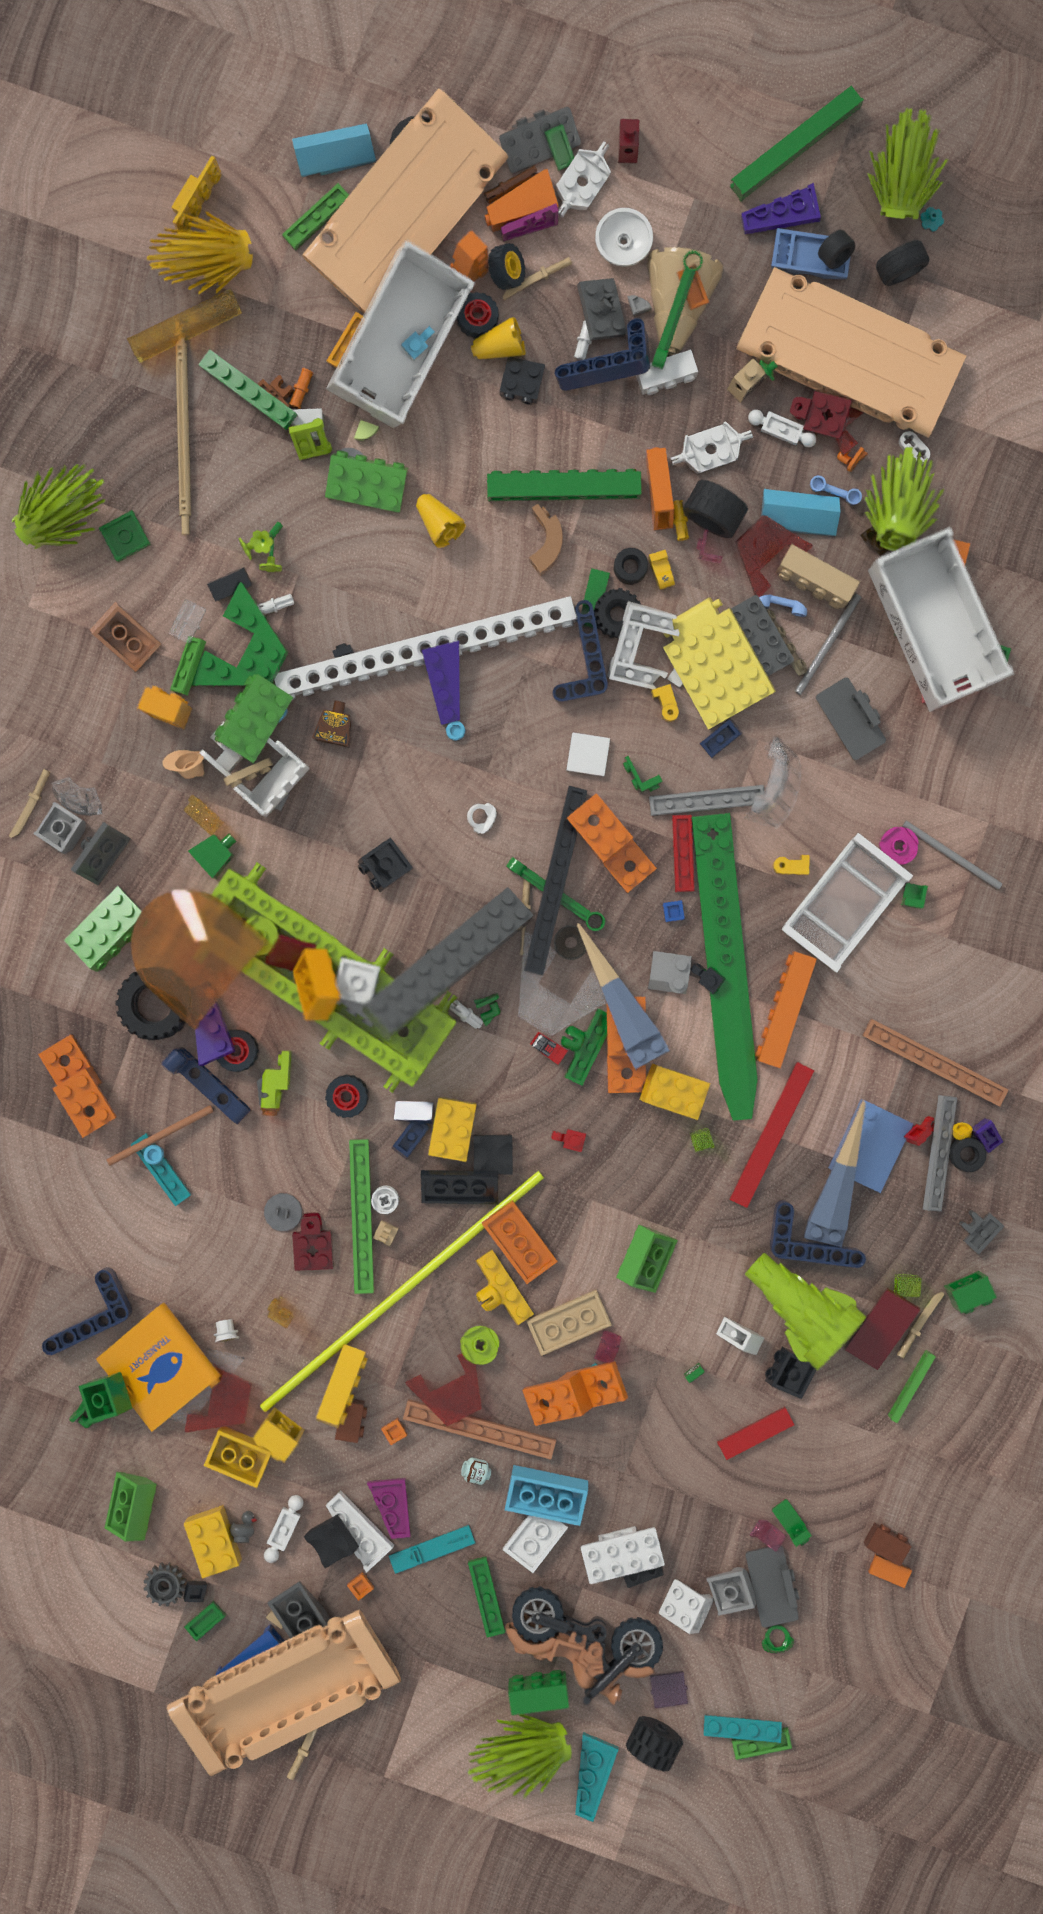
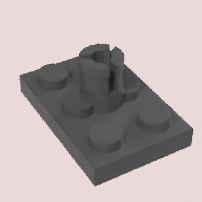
M614 278L579 282L577 288L590 341L625 337L627 330Z
M105 822L101 824L93 837H86L87 840L84 839L82 841L81 848L83 852L70 869L98 886L131 840L127 835Z

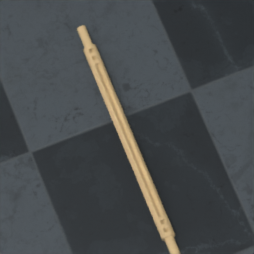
M177 324L175 352L179 516H181L182 535H190L189 516H191L187 344L185 343V325Z

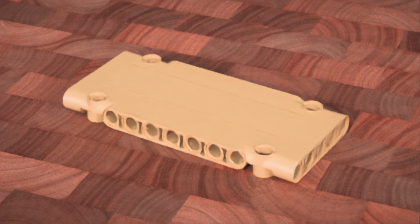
M437 89L334 213L324 229L302 254V257L364 314L396 251L406 241H409L431 255L508 159L507 153L444 91ZM423 113L429 115L430 122L427 123L422 120L421 116ZM481 169L487 172V179H483L480 176ZM329 234L332 242L329 244L325 243L322 235Z
M774 267L736 348L743 353L756 357L758 363L760 360H763L766 364L775 361L778 367L774 371L818 392L852 400L851 407L887 423L895 421L900 429L910 428L928 438L935 427L966 358V355L947 347L943 340H932L928 333L818 282L808 283L802 275L793 276ZM762 351H767L770 355H765ZM903 415L908 416L910 420L904 419Z
M359 1609L343 1618L334 1617L329 1620L328 1625L325 1627L315 1626L210 1678L204 1683L203 1687H193L188 1695L168 1704L167 1710L170 1718L207 1773L213 1776L227 1768L236 1769L240 1767L245 1757H248L249 1760H255L358 1709L366 1702V1699H377L382 1689L386 1690L400 1683L401 1677L366 1617Z

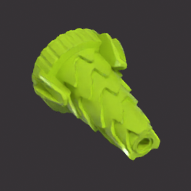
M765 1252L745 1273L746 1277L764 1293L767 1300L773 1305V1310L786 1321L785 1325L788 1329L784 1333L796 1357L801 1362H810L817 1370L828 1361L866 1318L857 1309L856 1301L850 1296L827 1287L821 1292L812 1283L809 1285L799 1275L791 1273L781 1262L778 1265Z

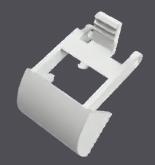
M214 733L210 737L212 740L216 737ZM270 738L267 742L283 757L252 792L242 783L234 788L238 794L264 817H267L310 769L280 741L275 743ZM215 741L224 750L217 760H214L203 749L200 754L227 777L231 775L230 772L243 757L220 742Z

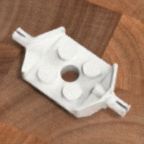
M602 142L598 151L579 149L577 155L556 184L555 189L562 201V205L559 208L560 217L563 218L570 208L587 210L609 177L611 171L604 159V154L610 146L606 145V142ZM580 177L585 178L587 185L580 186L577 183V179Z
M724 422L722 425L690 436L686 435L683 452L680 455L670 457L672 465L681 462L686 463L692 471L699 474L736 461L742 441L753 438L751 430L740 434L727 422ZM708 445H713L716 448V452L708 454L705 448Z

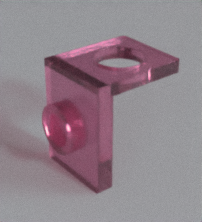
M704 530L702 539L699 538L696 550H700L698 559L721 563L723 556L704 553L708 530Z
M759 1519L749 1534L751 1537L759 1538L775 1552L778 1551L787 1537L768 1520Z

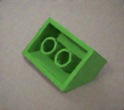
M638 1225L616 1278L632 1287L656 1293L678 1240L652 1228Z
M116 1472L105 1529L125 1542L145 1540L157 1484L146 1477Z

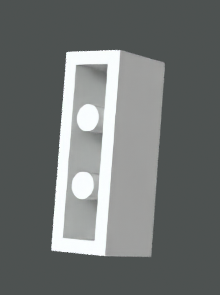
M688 350L667 357L663 370L653 367L651 362L649 371L636 375L642 395H653L659 389H671L677 386V383L694 381L697 377L698 369L692 351Z

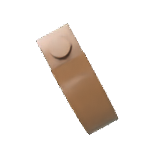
M536 504L532 507V513L546 533V541L540 550L529 557V561L538 574L542 576L554 566L560 556L563 533L557 516L554 515L549 519L550 514L544 506L541 508L539 504Z

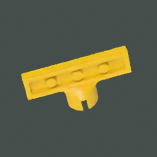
M493 1250L488 1251L475 1260L488 1280V1285L476 1294L478 1302L485 1301L481 1304L484 1310L492 1311L503 1304L516 1325H520L534 1315Z

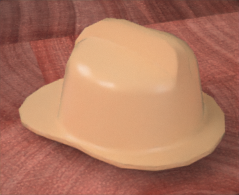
M178 750L164 758L163 767L170 771H177L185 779H191L204 775V757L200 754V751Z

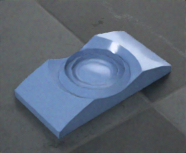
M777 228L771 268L774 269L776 267L790 274L814 275L823 279H847L850 258L840 267L829 269L818 256V250L828 236Z

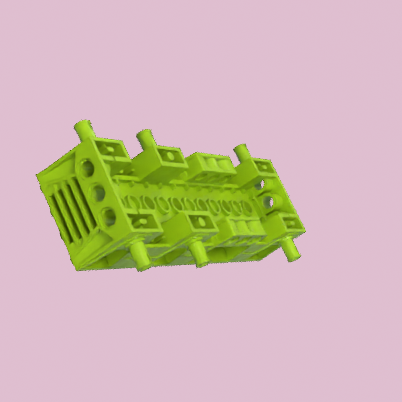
M256 862L248 876H243L238 872L228 869L185 933L201 944L192 957L193 959L203 964L210 951H212L302 1013L303 1010L293 971L265 964L267 955L257 956L243 949L240 943L241 928L238 925L241 918L248 920L253 917H265L275 923L280 935L316 944V949H327L328 956L332 960L331 967L336 975V979L341 958L379 966L380 972L374 995L395 980L384 969L394 955L393 953L389 952L387 954L388 950L383 948L376 961L370 962L341 944L337 938L261 889L257 882L267 868L261 866L258 862ZM257 931V932L255 933V934H256V937H255V940H256V941H257V940H261V941H262V940L264 939V938H263V935H264L263 932L259 933V932ZM447 991L439 1005L431 1004L406 1025L409 1029V1034L406 1037H401L397 1032L389 1040L374 1025L371 1027L364 1023L361 1015L357 1013L354 1016L346 1010V1005L343 1003L340 1005L336 1004L328 1020H314L328 1030L319 1044L330 1050L339 1037L392 1073L385 1085H383L385 1089H388L391 1083H393L388 1091L394 1093L401 1080L413 1087L458 1022L448 1012L451 1003H454L458 997L453 995L448 1001L452 993Z

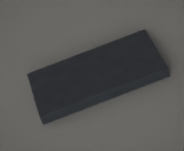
M421 1170V1203L498 1204V1171Z

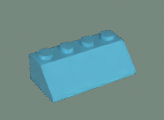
M513 1465L505 1510L580 1526L588 1494V1480Z

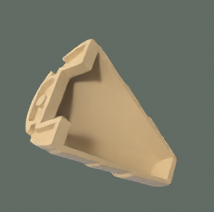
M667 247L664 249V252H659L656 249L648 255L647 268L655 311L654 321L659 342L680 283L677 272L684 269L683 258L687 252L693 251L692 249ZM698 251L703 258L702 267L698 272L709 300L722 278L723 265L718 259L715 262L711 260V255ZM688 256L686 259L687 266L691 267L696 264V267L700 265L699 256ZM686 300L668 355H676L682 351L696 328L697 321L707 304L690 310Z

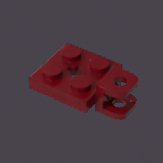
M815 391L812 400L804 397H795L790 413L795 418L805 421L803 428L805 431L841 440L853 401ZM831 410L830 413L833 414V417L825 420L824 412Z
M319 1212L305 1213L301 1220V1231L292 1233L295 1271L333 1269L331 1230H322V1218ZM311 1246H314L315 1249H318V1252H316L315 1255H311V1253L308 1252Z

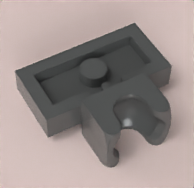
M970 1210L969 1215L972 1217V1222L966 1224L960 1221L959 1225L969 1233L963 1241L979 1255L1004 1228V1225L991 1213H988L982 1219L977 1213Z

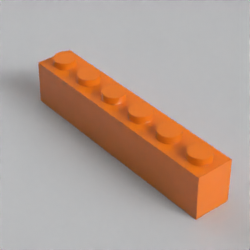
M796 951L788 954L785 965L788 966L786 973L782 972L779 983L782 984L780 991L776 990L773 1001L776 1002L774 1009H770L767 1020H770L768 1027H764L761 1038H764L762 1045H758L755 1052L757 1061L781 1068L817 958Z

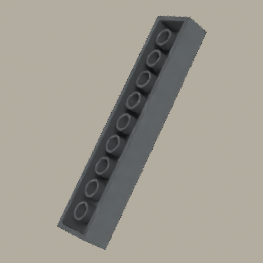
M507 887L366 1002L362 1009L363 1014L389 1040L524 928L534 915Z

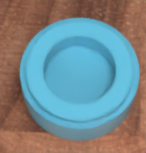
M459 721L449 723L446 728L447 736L453 741L461 740L465 735L464 725Z
M159 1145L148 1146L144 1151V1159L149 1164H157L164 1158V1151Z

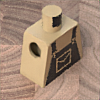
M752 359L733 377L727 390L741 403L767 378V374Z

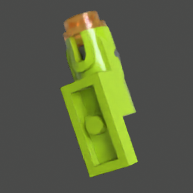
M283 1050L282 1054L278 1055V1066H281V1069H265L262 1078L257 1080L259 1105L261 1106L262 1115L277 1116L278 1111H280V1101L283 1093L281 1090L290 1089L292 1051Z

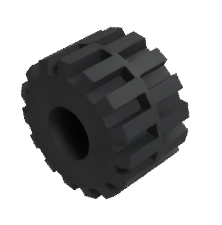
M642 1716L638 1718L626 1742V1748L637 1760L646 1766L667 1772L671 1770L683 1746V1739L665 1723L651 1717Z

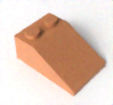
M116 601L90 629L91 633L135 672L161 645L150 632Z

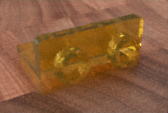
M192 794L188 799L190 803L184 808V812L208 834L213 835L224 821L197 796Z
M280 1296L278 1299L274 1298L268 1306L269 1314L267 1317L287 1329L294 1316L291 1315L292 1312L287 1308L278 1307L284 1298Z

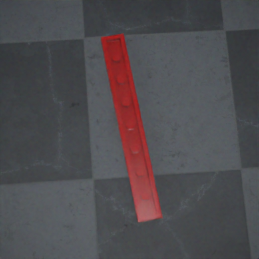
M796 1062L729 1198L731 1201L746 1208L748 1207L815 1070Z

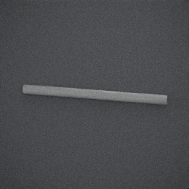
M854 594L807 670V673H805L795 690L797 694L801 695L860 601V595Z
M907 820L902 825V827L912 830L918 838L999 890L1003 883Z

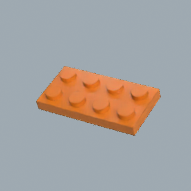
M513 1200L481 1222L526 1284L558 1262Z

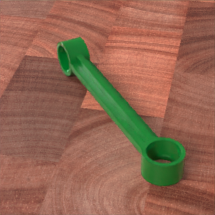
M689 251L683 258L684 271L652 362L653 367L663 370L695 272L699 271L703 264L702 255L698 251ZM688 256H699L700 265L696 269H691L687 266L686 259Z
M511 857L506 867L543 892L546 880L517 859ZM563 892L560 904L584 920L588 929L599 931L604 927L605 918L601 913L591 912ZM595 914L599 915L602 919L601 926L599 928L590 927L588 924L589 917Z

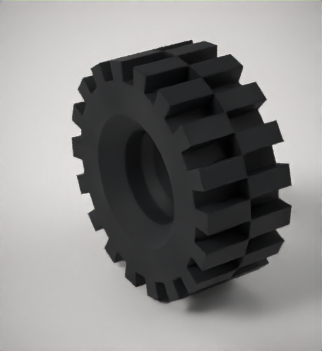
M618 588L617 590L610 589V591L603 593L596 602L594 616L597 629L601 630L603 635H608L609 638L616 637L619 639L624 623L623 620L614 621L611 618V609L618 606L625 611L627 602L641 605L640 600L636 599L637 596L635 594L632 595L629 590L624 591L622 590L623 588Z

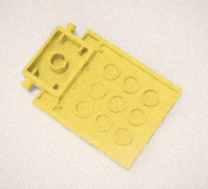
M710 597L680 614L676 619H672L674 630H679V636L672 635L674 641L663 647L708 730L776 692L732 610L729 608L719 613L717 608L723 605L722 601L719 598L713 601ZM664 633L666 638L671 636V634Z

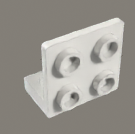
M675 1579L661 1606L659 1614L688 1634L699 1633L714 1602V1598L710 1594L701 1595L678 1579Z

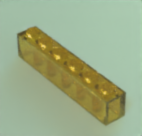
M230 288L127 338L135 357L141 363L174 347L175 343L180 339L184 338L186 341L242 314V311Z

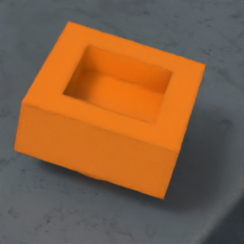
M399 1418L381 1427L390 1445L408 1435Z
M363 1572L347 1583V1587L358 1601L374 1589L373 1584Z

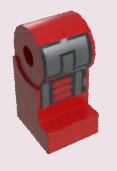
M539 1031L530 1042L531 1046L557 1065H559L568 1052L567 1049Z

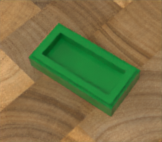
M561 124L544 132L558 171L569 167L574 159L564 126Z
M212 1601L189 1621L184 1628L197 1642L225 1618L226 1614L215 1601Z

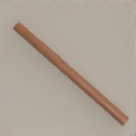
M211 1105L106 1160L109 1166L214 1111Z

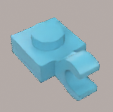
M430 326L420 336L415 331L401 346L415 360L428 348L425 341L435 331Z

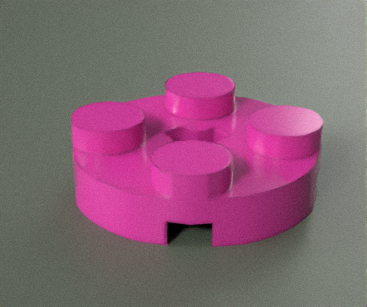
M893 827L882 835L879 842L880 850L899 865L911 862L918 852V838L908 828ZM896 841L903 842L902 851L894 848Z

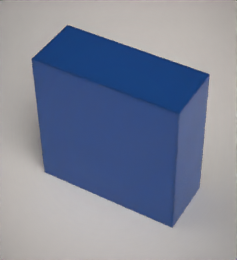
M682 900L662 903L665 922L685 919Z

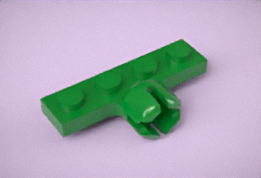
M597 1008L586 1031L569 1026L565 1033L572 1036L573 1039L571 1040L565 1036H562L561 1045L574 1052V1057L564 1077L583 1086L607 1037V1012Z

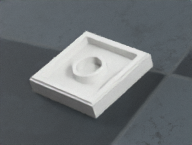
M572 732L566 771L604 777L610 738Z
M341 958L336 979L340 998L362 1004L368 1002L374 997L380 967Z

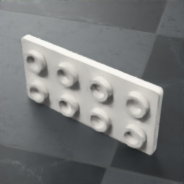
M634 1526L598 1536L599 1541L581 1546L590 1584L664 1566L655 1527L637 1531Z

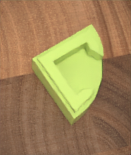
M360 420L354 439L362 441L374 436L379 430V426Z

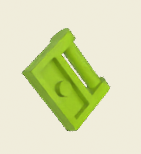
M316 418L310 423L289 427V433L299 460L328 454L332 451V446L327 440L323 429L324 423L321 418ZM311 432H317L321 443L320 446L315 445Z

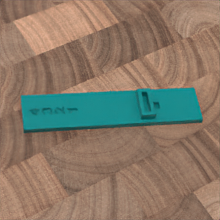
M467 1525L388 1556L396 1574L473 1545L476 1542L470 1526Z

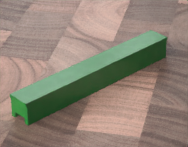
M852 85L731 179L733 183L730 185V188L737 195L740 202L861 108L864 99L859 96Z

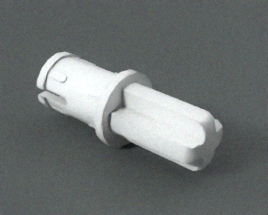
M583 321L580 336L577 337L578 344L574 354V358L577 360L585 359L588 347L592 343L589 338L586 321Z
M291 594L277 599L271 598L270 601L258 604L257 606L264 615L272 612L277 613L279 609L293 605L294 599Z
M458 1000L454 1001L456 1005L451 1003L450 1011L458 1015L462 1022H467L475 1029L481 1028L483 1020L475 1015L471 1008H466Z

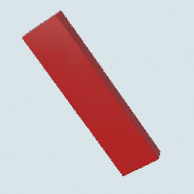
M672 815L675 892H694L692 815Z
M783 1407L717 1441L724 1457L728 1460L794 1426V1423L786 1407Z

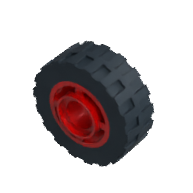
M475 292L467 295L456 317L458 327L461 328V331L466 336L476 339L497 326L499 309L496 306L495 300L493 301L492 297L487 296L486 293ZM480 313L482 314V317L475 318L473 314Z
M230 1030L229 1034L234 1047L240 1046L241 1053L239 1056H235L233 1053L217 1059V1062L228 1071L242 1072L248 1070L258 1059V1042L255 1041L254 1036L246 1031Z
M345 1074L337 1077L329 1084L326 1089L325 1100L327 1101V1107L330 1108L332 1113H335L338 1117L351 1118L363 1111L369 1100V1091L366 1088L365 1082L361 1081L362 1079L355 1077V1075ZM343 1092H350L352 1099L350 1101L344 1100L342 1097Z

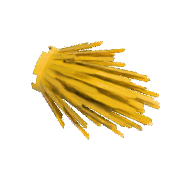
M205 211L206 215L212 218L209 219L210 222L183 213L184 217L199 223L189 222L190 226L205 230L206 232L164 228L165 231L177 233V235L157 234L158 237L179 239L149 240L152 243H167L164 246L149 247L150 249H156L159 253H182L147 256L149 261L168 260L150 263L151 269L169 267L170 270L161 271L158 275L192 270L165 277L164 281L179 278L172 281L171 285L204 275V279L188 287V290H191L206 282L207 284L202 286L198 295L217 282L220 285L216 289V293H218L242 270L250 269L253 260V254H249L248 244H251V240L247 231L236 230Z

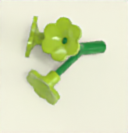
M276 522L269 533L265 530L262 532L259 530L254 531L249 543H245L241 538H238L249 560H252V549L257 553L269 552L267 563L259 564V569L262 571H282V566L276 565L275 557H273L274 538L283 527L280 522Z

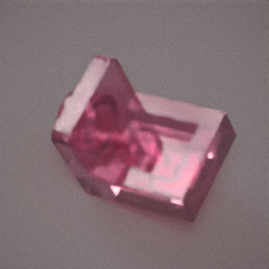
M604 1330L594 1359L605 1363L613 1362L619 1350L621 1336Z

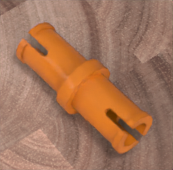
M302 368L298 382L293 387L295 390L289 402L290 406L297 409L301 408L304 396L309 391L310 380L314 374L311 370Z

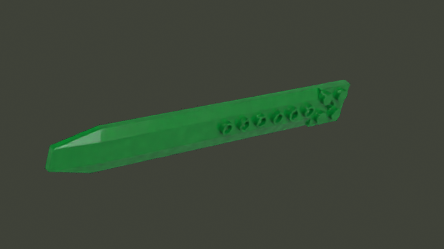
M730 813L692 817V829L707 970L709 967H713L726 978L715 994L710 992L719 1085L732 1120L752 1119L758 1079ZM711 829L718 832L714 840L707 835Z

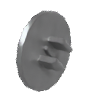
M279 1193L267 1201L264 1208V1217L271 1228L278 1231H288L300 1222L302 1207L294 1196L288 1193Z

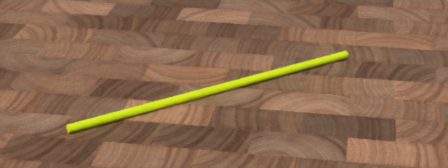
M537 1171L261 1403L260 1407L262 1410L267 1412L342 1349L344 1344H348L484 1229L481 1222L511 1200L514 1202L518 1201L544 1179L543 1175Z

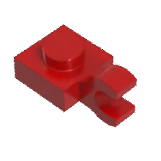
M927 1116L920 1125L916 1124L904 1136L906 1141L917 1146L924 1143L932 1134L931 1131H934L935 1123L931 1125L934 1117Z
M567 1128L566 1134L553 1131L551 1138L564 1142L563 1148L582 1152L586 1133Z

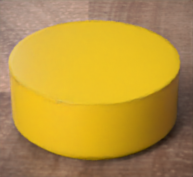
M957 1123L953 1126L952 1134L958 1140L971 1138L972 1127L967 1123Z

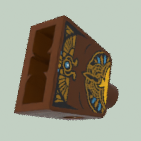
M335 700L332 711L326 709L322 711L312 736L314 740L350 748L351 716L344 714L346 703Z

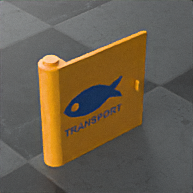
M165 1302L149 1313L96 1358L107 1375L118 1372L122 1373L132 1407L151 1432L208 1386L213 1388L220 1382V1373Z

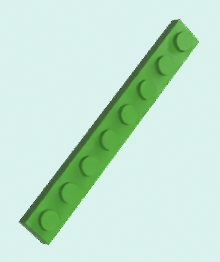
M369 1139L349 1140L354 1294L374 1293Z

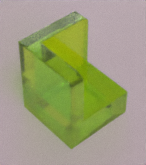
M708 1128L689 1133L695 1152L707 1148H715Z
M895 1274L894 1292L900 1296L920 1297L922 1278L918 1275Z

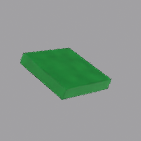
M133 510L99 527L117 563L151 545Z

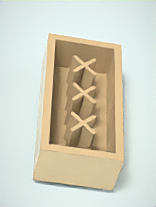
M794 545L790 546L776 571L781 579L785 581L791 580L796 583L795 586L797 588L811 591L815 598L829 601V605L836 609H843L848 604L860 583L858 580Z

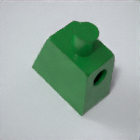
M230 833L222 840L214 834L188 850V852L212 879H216L234 857L229 848L237 841Z

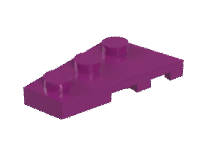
M557 203L514 222L506 223L501 227L503 242L558 225L559 210Z
M406 1478L367 1481V1485L372 1492L374 1501L380 1510L391 1539L411 1537Z

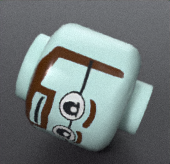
M471 1457L463 1463L461 1475L464 1476V1480L468 1483L482 1485L486 1480H489L491 1469L487 1461Z

